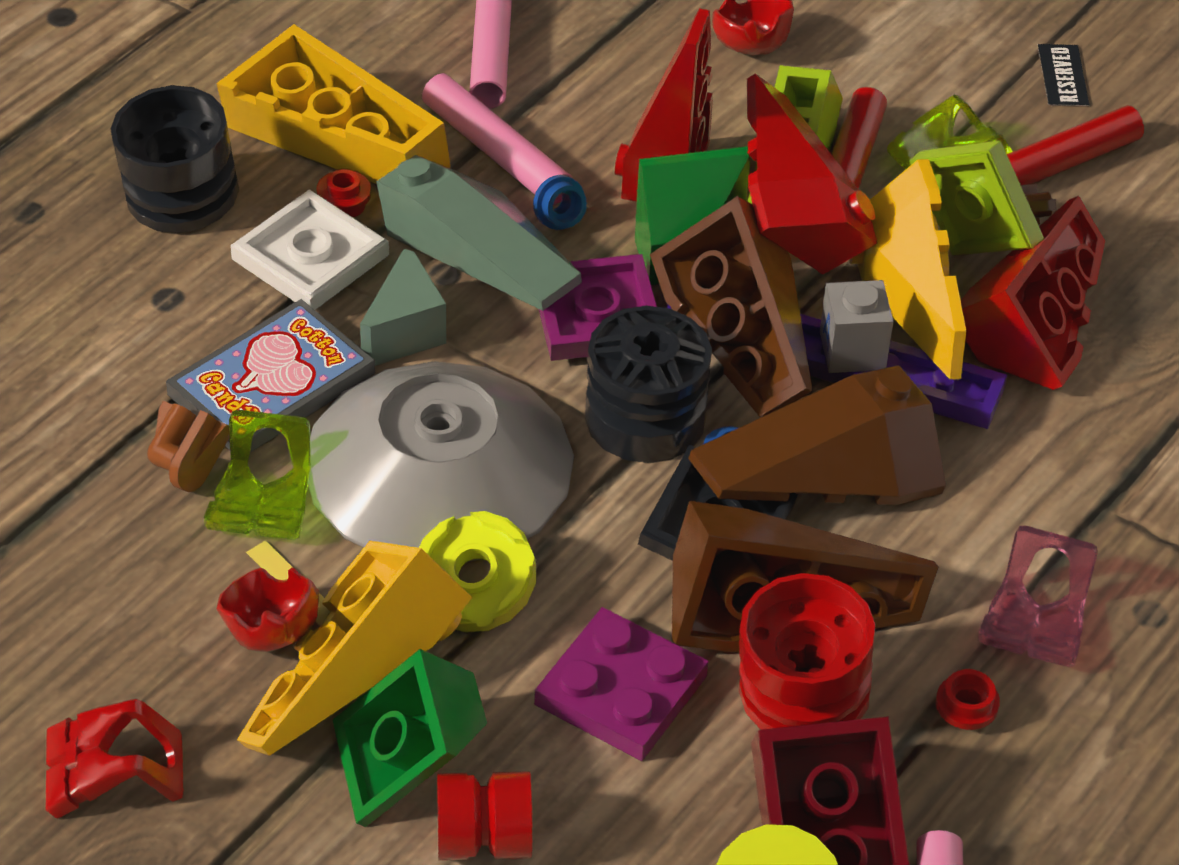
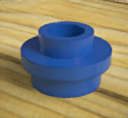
M555 175L546 179L538 187L533 200V209L535 216L543 225L554 230H562L572 227L581 221L587 209V199L578 181L566 175ZM559 194H562L561 204L553 209L555 199Z

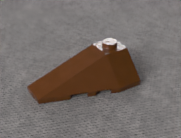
M737 196L650 254L667 304L672 310L692 318L706 332L712 347V354L724 367L723 373L760 418L812 392L792 261L788 251L760 234L753 204Z
M899 365L851 375L692 449L688 458L719 499L788 501L792 493L822 494L825 503H844L847 495H870L875 497L877 505H899L943 494L946 487L932 403Z
M689 501L673 553L672 640L678 646L739 652V630L742 612L754 593L776 578L800 573L830 576L851 586L868 603L875 622V628L917 622L921 620L939 567L932 560L749 509Z

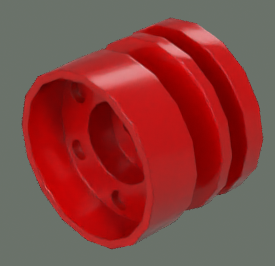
M800 573L776 578L757 590L744 607L739 630V656L741 659L739 694L745 713L760 730L862 719L868 710L872 683L875 622L868 603L851 586L830 576Z

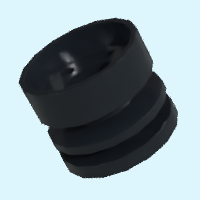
M170 85L149 89L131 98L116 113L110 128L113 146L121 173L128 210L139 223L156 231L183 233L202 229L220 220L234 206L239 192L236 168L224 107L213 95L195 87Z
M646 305L622 309L604 318L591 333L587 358L588 386L586 390L585 421L590 436L605 451L628 461L654 463L672 460L686 452L689 444L694 446L703 435L707 412L712 347L706 332L692 318L670 308Z

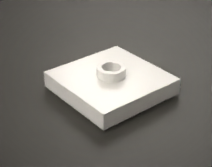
M310 189L231 244L232 260L294 302L302 299L314 310L389 255V241Z

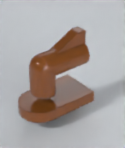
M163 401L158 410L156 434L148 447L147 456L153 465L169 471L170 482L174 487L186 492H193L200 488L207 479L229 440L233 429L229 425L217 421L207 412L200 410L196 417L193 412L181 405Z

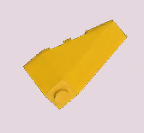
M918 159L870 199L876 215L875 219L872 220L878 244L851 258L849 263L858 265L862 281H884L892 317L949 379H961L966 327L956 276H949L948 250L950 243L947 230H938L936 216L932 214V211L941 210L942 201L929 159Z
M369 541L331 587L322 604L330 611L323 624L314 632L308 630L294 648L299 652L298 657L300 659L294 670L281 674L272 682L237 740L248 749L271 756L371 689L419 649L427 651L437 642L449 637L462 620L461 611L473 597L422 548Z

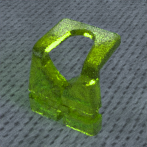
M955 94L912 122L913 127L906 133L902 130L887 145L889 155L905 170L911 166L909 160L923 150L1001 140L1006 154L1013 152L1003 135L994 127H986L968 103ZM959 111L977 132L964 136H953L954 122Z
M234 410L229 418L231 460L214 492L215 501L209 502L204 514V525L208 530L248 535L253 529L256 536L297 540L300 538L304 522L311 469L309 420L298 416ZM261 428H273L285 436L293 464V469L287 474L267 484H263L256 479L248 466L254 433Z

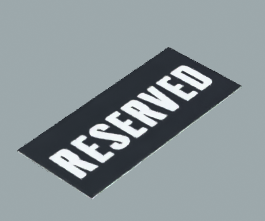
M1038 44L1048 105L1089 106L1078 45Z

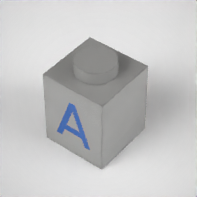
M884 281L826 283L820 336L828 372L873 371L886 368L893 317Z

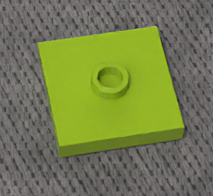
M1001 140L923 150L909 160L911 165L918 159H929L942 201L941 210L932 212L936 216L940 230H947L950 243L949 249L952 255L1031 249L1044 239Z

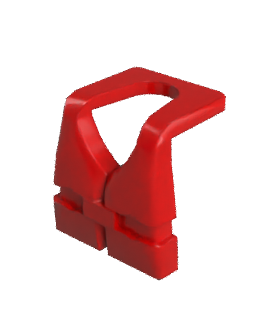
M131 699L97 707L77 714L76 720L68 717L47 729L46 765L50 769L46 771L45 810L57 819L78 809L80 803L86 800L91 802L134 776H138L172 802L181 799L184 795L181 731L143 701ZM136 718L161 743L167 756L168 765L166 768L145 756H115L109 754L108 751L120 732Z

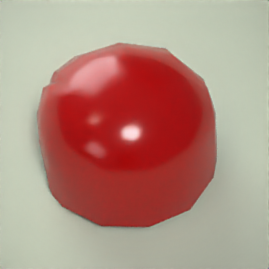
M725 0L719 9L714 10L712 26L718 40L725 47L733 51L748 55L769 54L779 49L789 35L794 13L793 1L747 0L744 3H737L735 0Z
M258 568L233 581L220 594L216 609L241 646L253 651H274L296 643L313 626L318 616L319 591L313 581L305 576H301L295 568L288 570V579L286 580L276 579L264 568Z

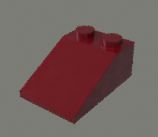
M889 716L757 730L751 742L762 825H792L816 836L835 856L838 865H909Z

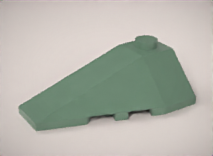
M418 155L403 161L396 169L376 181L387 235L542 311L582 283L581 273L500 190Z

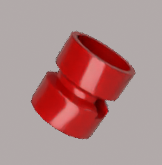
M530 771L493 772L487 782V786H480L474 775H467V773H437L438 861L468 860L469 857L477 855L481 846H488V850L495 859L532 858V790Z

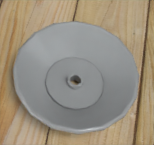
M432 361L383 370L343 391L313 425L303 467L314 506L344 539L363 548L369 541L419 548L423 538L440 522L453 516L455 519L471 516L470 512L487 511L508 518L524 532L527 539L538 534L567 498L574 454L561 418L529 386L486 367ZM472 559V560H470V561H468V562L476 561V560H482V559Z

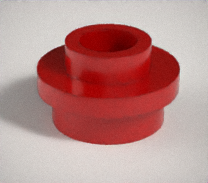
M340 169L323 176L317 184L316 192L317 195L354 218L365 210L366 204L371 198V185L364 175L356 171Z
M974 669L958 670L945 679L938 688L936 708L940 716L954 727L965 730L981 729L991 724L998 715L1000 707L998 691L993 681L983 672Z

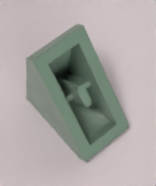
M403 249L360 323L361 349L375 360V366L446 344V303L414 251Z

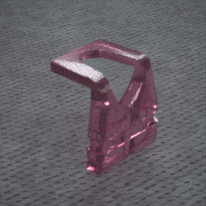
M1019 526L1015 532L1005 577L979 629L978 640L981 644L1020 655L1027 650L1031 658L1067 668L1075 666L1083 630L1084 606L1098 555L1097 546L1089 542L1030 526ZM1044 548L1057 549L1063 552L1070 562L1069 594L1053 603L1039 605L1026 591L1023 578L1034 555L1039 550Z

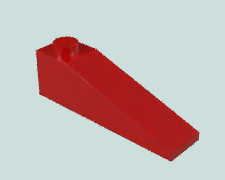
M698 9L643 112L629 145L622 143L619 147L615 162V175L622 176L621 199L637 202L639 159L707 151L710 143L713 93L707 92L712 78V67L707 66L711 50L710 10Z
M756 73L748 77L747 119L757 134V137L748 142V155L754 161L757 160V170L748 175V188L760 234L821 274L829 272L878 244L872 220L876 217L875 210L866 194L855 186L785 94Z
M1079 195L1069 199L1039 226L1044 237L1041 242L1031 249L1012 250L973 285L960 300L966 327L965 343L970 346L979 362L1052 390L1063 387L1081 361L1084 346L1077 340L1079 327L1089 323L1091 310L1084 303L1087 288L1097 285L1105 246V239Z

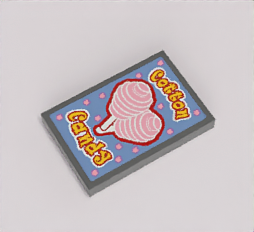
M300 299L166 380L167 395L178 405L193 412L196 417L201 410L209 413L217 421L229 425L233 430L225 446L241 459L335 400L343 391L375 374V360Z

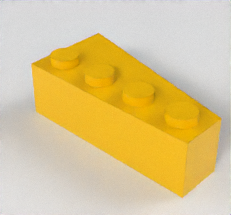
M295 24L216 83L229 129L338 170L348 169L364 175L369 182L377 184L376 181L396 169L403 161L415 155L445 167H451L444 122Z

